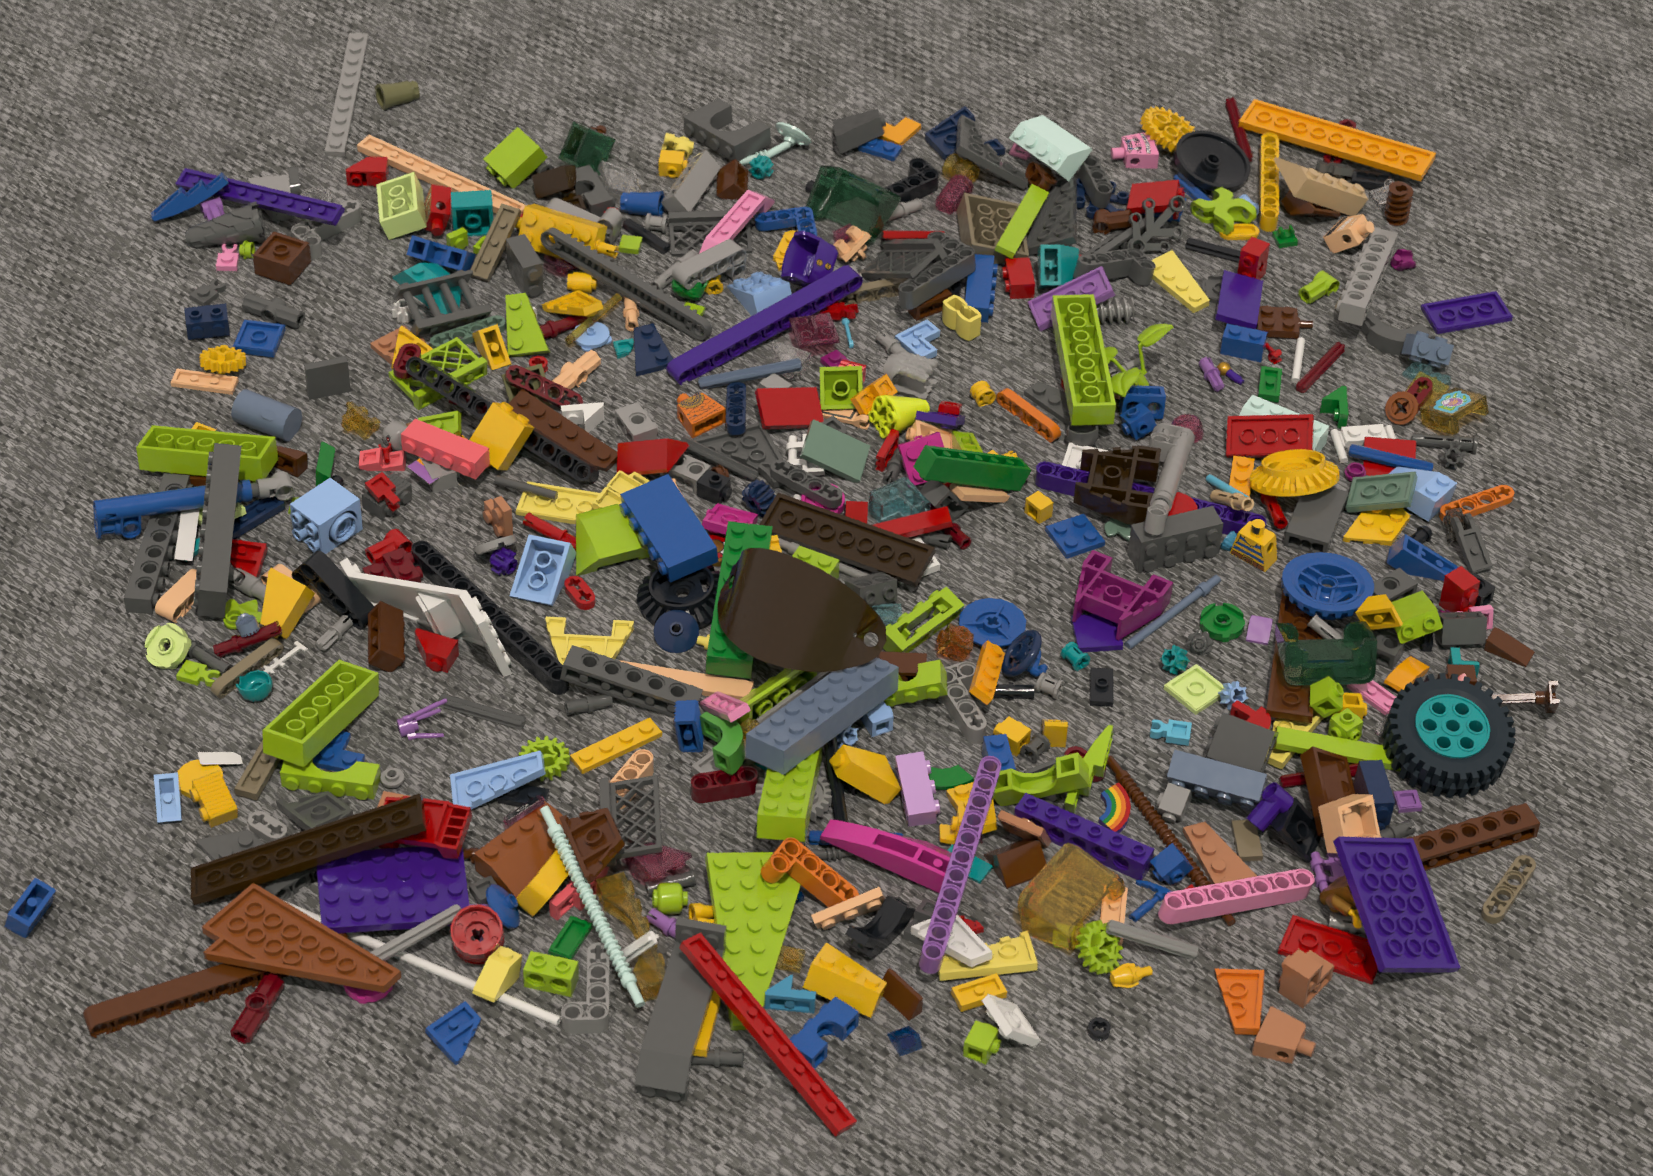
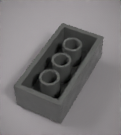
M1213 506L1167 516L1164 532L1160 535L1147 533L1144 530L1145 522L1131 525L1128 557L1138 573L1143 571L1150 572L1156 568L1171 567L1177 563L1192 562L1198 558L1213 557L1219 554L1223 522Z

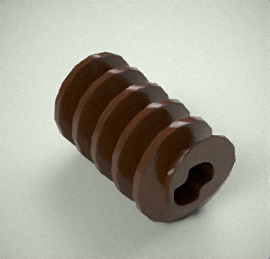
M1392 182L1388 187L1389 191L1387 193L1388 197L1386 199L1384 215L1387 217V222L1390 225L1402 226L1409 220L1414 192L1407 183Z

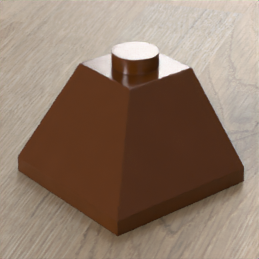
M1291 190L1288 191L1281 201L1286 208V212L1291 216L1339 217L1341 215L1338 211L1296 198Z

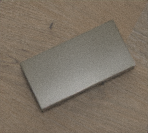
M1248 820L1232 821L1231 828L1237 855L1243 861H1262L1263 853L1257 827Z

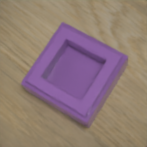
M1417 790L1393 791L1398 813L1422 811Z

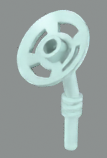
M777 122L775 128L784 137V142L768 151L755 152L754 155H750L739 162L742 165H747L753 157L756 158L759 154L771 158L794 144L810 145L811 139L798 128L787 123Z

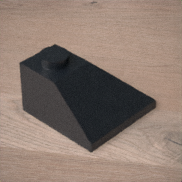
M1295 797L1292 806L1286 812L1279 813L1270 825L1304 862L1310 863L1311 853L1315 852L1321 836H1318L1314 817Z

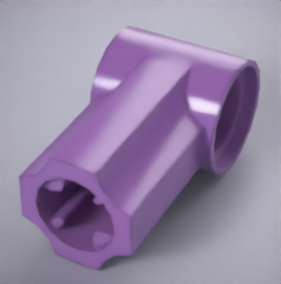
M220 197L206 199L199 203L201 213H204V218L207 221L224 214Z

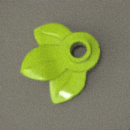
M229 599L226 602L225 618H223L224 625L229 629H237L235 624L238 619L237 617L244 613L255 616L259 624L262 612H258L257 600L254 599L239 604L234 599Z

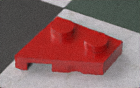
M232 539L230 563L234 568H240L259 578L268 550L267 544Z

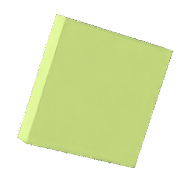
M1197 664L1164 685L1165 691L1195 715L1221 699L1218 692L1224 689L1219 681Z

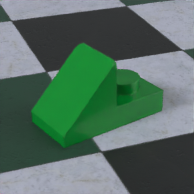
M1341 386L1325 396L1321 401L1320 413L1333 414V421H1337V428L1347 426L1348 401L1346 386Z

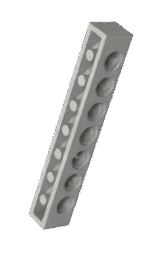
M1375 227L1374 232L1367 236L1366 243L1363 245L1354 270L1351 271L1341 299L1338 300L1336 312H1339V321L1363 325L1394 253L1398 237L1397 232Z

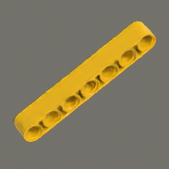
M1274 133L1262 135L1259 150V227L1266 232L1276 230L1279 216V169L1274 161L1275 157L1279 158V137Z

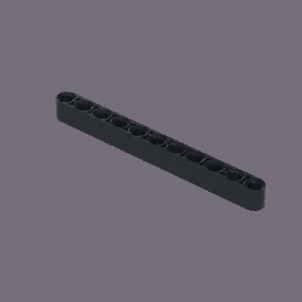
M415 356L409 358L406 362V371L411 376L481 420L493 403L487 397L428 360ZM420 363V364H421V368H420V370L417 372V366H418V364ZM437 373V380L433 382V377ZM453 384L454 389L450 393V386ZM470 394V401L466 403V398ZM487 405V410L483 414V407ZM536 428L533 429L523 445L531 452L580 482L594 483L598 479L599 471L595 465ZM537 436V443L533 446V439ZM554 447V454L550 456L549 451ZM571 458V464L567 467V459ZM588 468V475L584 478L583 472Z
M417 541L412 545L414 566H420L426 578L434 585L467 590L471 598L476 596L482 606V609L479 611L483 610V612L487 613L492 622L490 625L494 627L498 634L497 639L499 638L505 650L551 693L562 695L569 690V682L560 679L563 665L429 542Z

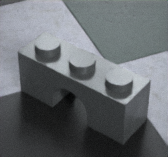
M590 165L576 168V183L574 185L576 196L583 195L587 212L602 217L608 207L615 206L613 195L608 193L605 183L600 181L598 173L594 172Z

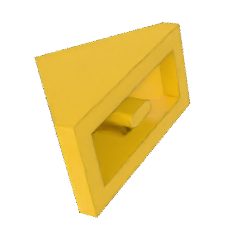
M1042 719V735L1048 738L1050 747H1066L1068 722L1066 720Z

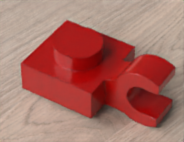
M383 472L365 482L366 490L377 502L384 499L392 512L400 508L398 504L400 499L394 494L396 486Z

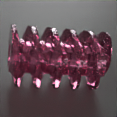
M954 175L951 177L936 198L935 204L938 210L950 215L953 212H957L963 194H970L974 189L972 181L964 175Z

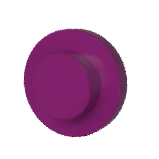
M1354 462L1346 467L1344 475L1348 480L1352 481L1353 477L1366 476V471L1362 464Z

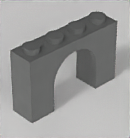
M719 98L683 117L684 131L688 136L693 137L732 161L734 159L741 161L771 144L770 127L758 120L738 130H718L733 122L731 105Z

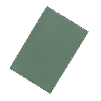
M813 419L810 422L800 458L852 482L859 483L870 445Z
M1416 472L1353 477L1345 507L1347 513L1411 507L1418 478Z

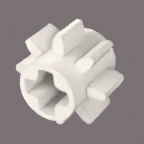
M400 299L397 303H394V308L392 309L393 318H397L398 322L409 323L414 319L405 299Z

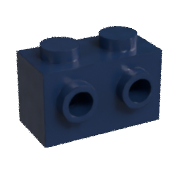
M226 303L184 308L188 340L230 335Z

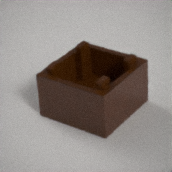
M273 231L253 254L255 274L291 285L311 262L309 242Z

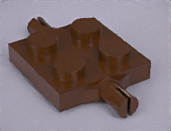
M1268 305L1259 307L1256 329L1268 332L1267 337L1298 339L1300 328H1313V321L1301 320L1298 317V308L1271 307Z

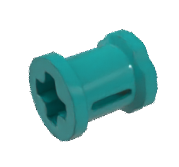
M1074 641L1066 644L1061 651V657L1065 660L1067 659L1075 671L1086 667L1091 659L1087 653H1083L1079 649L1078 644Z

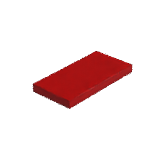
M1314 415L1228 416L1226 457L1265 458L1270 454L1285 450H1313Z
M1296 915L1292 916L1278 949V954L1286 957L1288 955L1292 956L1298 949L1304 953L1311 950L1333 964V972L1371 985L1378 971L1368 939Z

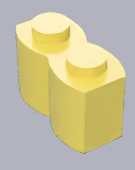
M956 295L943 301L942 322L948 328L956 330V333L967 341L980 335L981 314L977 309L968 306L964 299Z

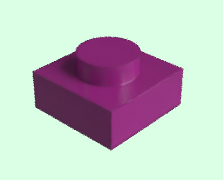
M835 350L821 357L820 363L825 367H838L842 359H848L838 350Z

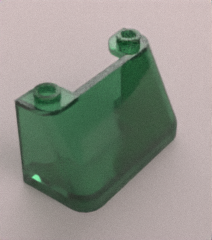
M821 165L805 207L812 209L814 219L828 218L846 228H850L853 225L862 231L868 232L871 238L866 244H869L870 242H875L897 208L901 196L845 169Z
M1366 621L1350 622L1343 630V639L1298 640V630L1291 623H1276L1275 636L1282 673L1286 682L1290 685H1312L1328 676L1339 684H1366L1375 677L1377 639Z

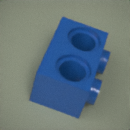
M1132 385L1125 397L1120 396V415L1129 408L1142 403L1151 410L1154 419H1163L1166 402L1164 386Z

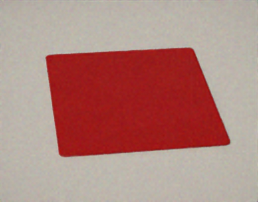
M1365 437L1364 447L1416 459L1415 440ZM1364 460L1363 464L1368 476L1389 474L1396 468Z

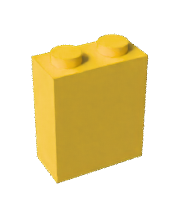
M493 402L469 439L489 448L490 464L497 470L509 469L534 429L529 424L527 417L521 414L517 415L512 411L514 408L506 402Z

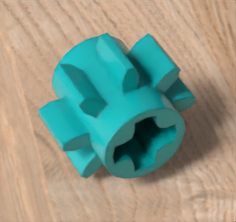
M759 154L749 162L751 165L749 171L757 179H764L766 176L770 177L774 172L771 169L774 164L767 156Z
M1173 645L1172 649H1164L1165 652L1162 658H1160L1164 664L1162 669L1170 671L1174 675L1178 674V670L1186 671L1185 668L1188 662H1190L1186 656L1188 651L1180 649L1176 645Z

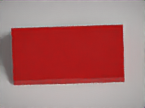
M669 438L618 443L617 472L620 470L627 475L633 472H637L640 475L669 472L689 445L687 442Z

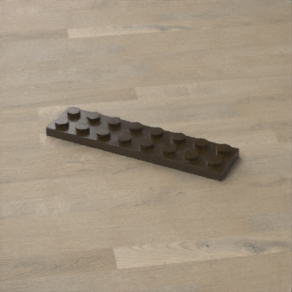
M777 493L759 524L773 526L772 536L778 535V538L790 543L794 542L802 547L874 573H885L897 579V581L917 587L936 552L933 546L781 493Z

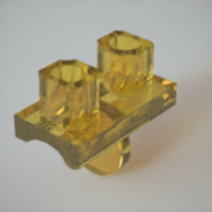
M352 401L346 403L347 411L342 416L341 424L344 430L355 431L364 441L370 438L372 432L378 431L380 421L376 417L370 418L368 410L364 406L358 407Z

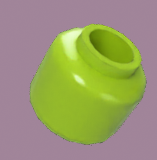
M659 883L657 888L652 891V906L664 915L680 914L683 906L688 905V893L683 891L680 883Z

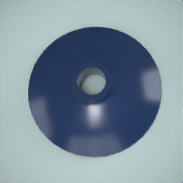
M671 610L662 614L654 626L656 643L661 649L670 653H682L690 650L696 644L699 636V627L695 618L682 610ZM675 626L681 629L677 633L672 631V628Z

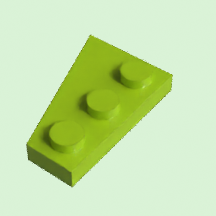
M526 293L505 295L508 356L551 353L528 295Z

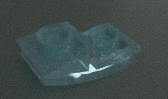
M1413 362L1402 372L1403 377L1413 382L1420 377L1429 378L1433 384V392L1441 393L1451 384L1449 375L1433 373L1431 365L1420 362Z

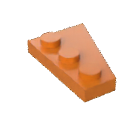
M1215 969V975L1234 1033L1257 1035L1261 1028L1264 970Z

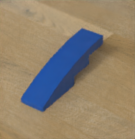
M221 172L207 185L201 179L187 192L180 187L151 212V218L157 221L196 206L227 185L228 178Z

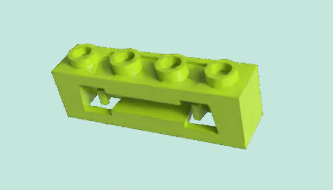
M947 586L940 591L935 590L928 597L927 601L924 603L920 601L914 606L912 612L909 614L905 612L894 625L888 624L886 626L887 641L883 649L886 652H911L960 616L965 605ZM934 610L932 613L934 617L915 630L913 636L909 638L911 635L909 630L925 620L930 612Z

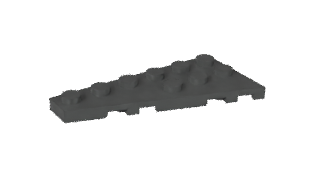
M1074 175L1070 181L1063 177L1058 178L1056 184L1053 185L1027 238L1029 255H1038V247L1040 245L1067 246L1077 243V180Z

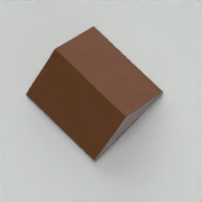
M1025 838L984 854L988 863L993 865V870L1006 889L1049 873L1039 839Z

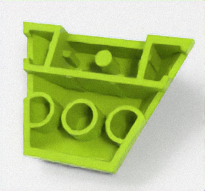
M619 504L576 514V576L595 572L599 567L638 557L641 560L650 557L648 547L641 544L637 530H632L627 515L624 516L622 514Z

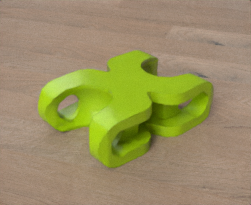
M1223 187L1213 191L1212 201L1199 198L1190 203L1192 215L1203 223H1213L1214 230L1225 235L1234 231V221L1248 224L1257 218L1256 208L1253 204L1242 198L1233 199V193Z

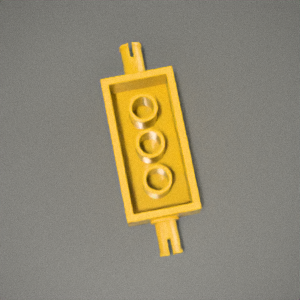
M531 204L525 206L523 217H519L515 228L520 230L519 235L525 234L535 251L560 259L563 258L546 249L541 242V234L549 228H556L564 234H571V238H578V242H584V246H591V250H598V254L603 253L605 256L612 257L613 259L618 255L615 250L619 251L618 246L604 243L607 231L606 225L541 205ZM549 235L550 241L555 243L553 236Z

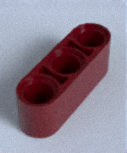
M743 766L733 775L723 770L696 774L691 778V798L696 803H709L754 795L756 784H758V771L754 767Z

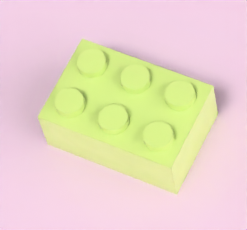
M414 172L377 184L379 220L389 240L427 227L423 188Z

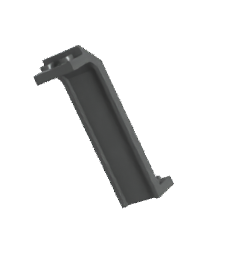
M677 918L675 924V944L640 1050L635 1079L637 1093H642L649 1097H664L671 1101L681 1100L687 1102L691 1063L714 989L679 946L682 941L701 932L723 959L726 951L725 925Z

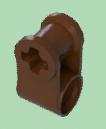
M1031 162L1026 168L1025 176L1030 185L1033 184L1049 191L1051 186L1057 182L1051 169L1046 166Z

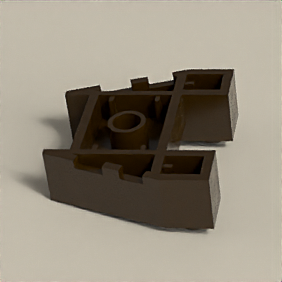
M1139 445L1132 446V449L1121 450V447H1112V451L1100 452L1098 449L1082 450L1080 470L1088 471L1090 475L1088 483H1075L1073 503L1125 524L1133 525L1145 522L1147 509L1150 507L1153 493L1132 490L1134 479L1157 481L1161 449Z

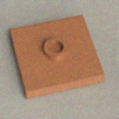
M1003 810L1000 811L998 820L1005 831L1024 839H1039L1041 846L1048 848L1051 839L1044 828L1035 825L1028 819H1021Z

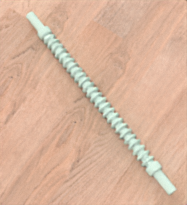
M544 806L540 809V812L548 826L547 832L550 838H552L555 848L558 849L557 853L560 855V859L563 860V864L566 866L565 869L569 871L568 875L571 877V881L574 882V887L577 888L576 892L580 893L579 898L585 904L584 907L588 910L587 914L590 916V920L594 921L593 926L596 927V932L599 933L598 937L602 938L601 943L604 944L607 954L610 955L609 959L613 961L612 965L615 967V971L618 972V977L621 978L622 986L627 988L637 1008L642 1007L645 1001L636 985L637 979L632 973V969L629 968V963L626 962L627 958L623 956L624 952L620 951L621 946L617 945L618 940L612 934L613 930L609 928L610 924L607 922V918L604 917L601 906L598 905L599 901L595 900L596 895L590 889L591 885L587 883L588 881L584 877L578 861H576L577 858L574 855V851L571 850L572 847L569 845V840L566 839L562 826L557 824L549 806Z

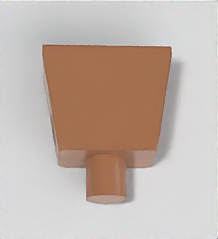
M1270 1006L1254 1041L1252 1055L1292 1064L1297 1052L1312 1057L1316 1043L1304 1039L1305 1023Z

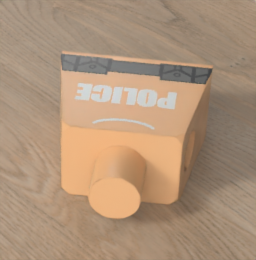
M1363 214L1343 217L1323 238L1330 251L1337 253L1359 245L1370 233L1374 232V224L1371 221H1367Z

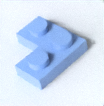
M928 319L895 335V339L900 341L901 346L907 352L919 354L928 359L937 356V349L929 342L940 337V330Z

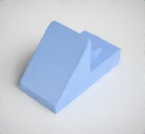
M178 773L154 775L157 823L182 821V796Z

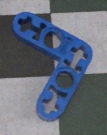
M809 207L763 212L755 216V226L760 231L796 226L797 231L810 232L817 236L813 211Z

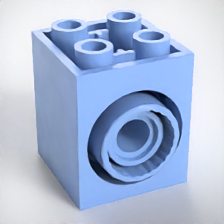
M331 478L290 503L292 534L297 541L302 540L312 552L319 550L327 554L363 529L360 499Z

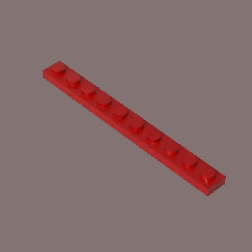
M701 932L682 941L679 946L682 952L836 1137L852 1128L857 1122L854 1116Z

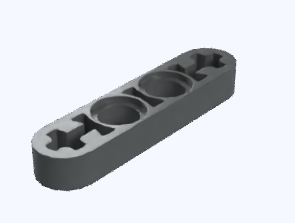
M778 459L770 464V476L774 480L828 508H838L841 506L842 491L839 488L785 460ZM795 477H800V478H802L803 480H801V481H794V480H792V479L795 478ZM817 486L820 489L811 490L810 487Z

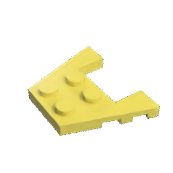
M565 617L545 618L546 628L556 659L562 665L572 645L616 659L634 630V621L613 620L611 636L565 634Z

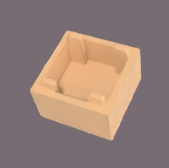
M1352 794L1318 806L1327 853H1337L1333 841L1338 836L1381 838L1373 795Z

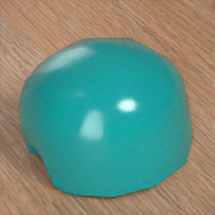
M256 670L249 672L245 676H240L239 684H236V688L245 700L252 702L262 701L271 692L273 680L267 672Z

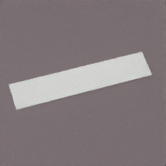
M200 508L181 511L174 559L193 560Z

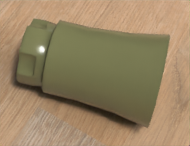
M416 81L376 84L375 86L376 100L382 110L412 102L420 97L419 86Z

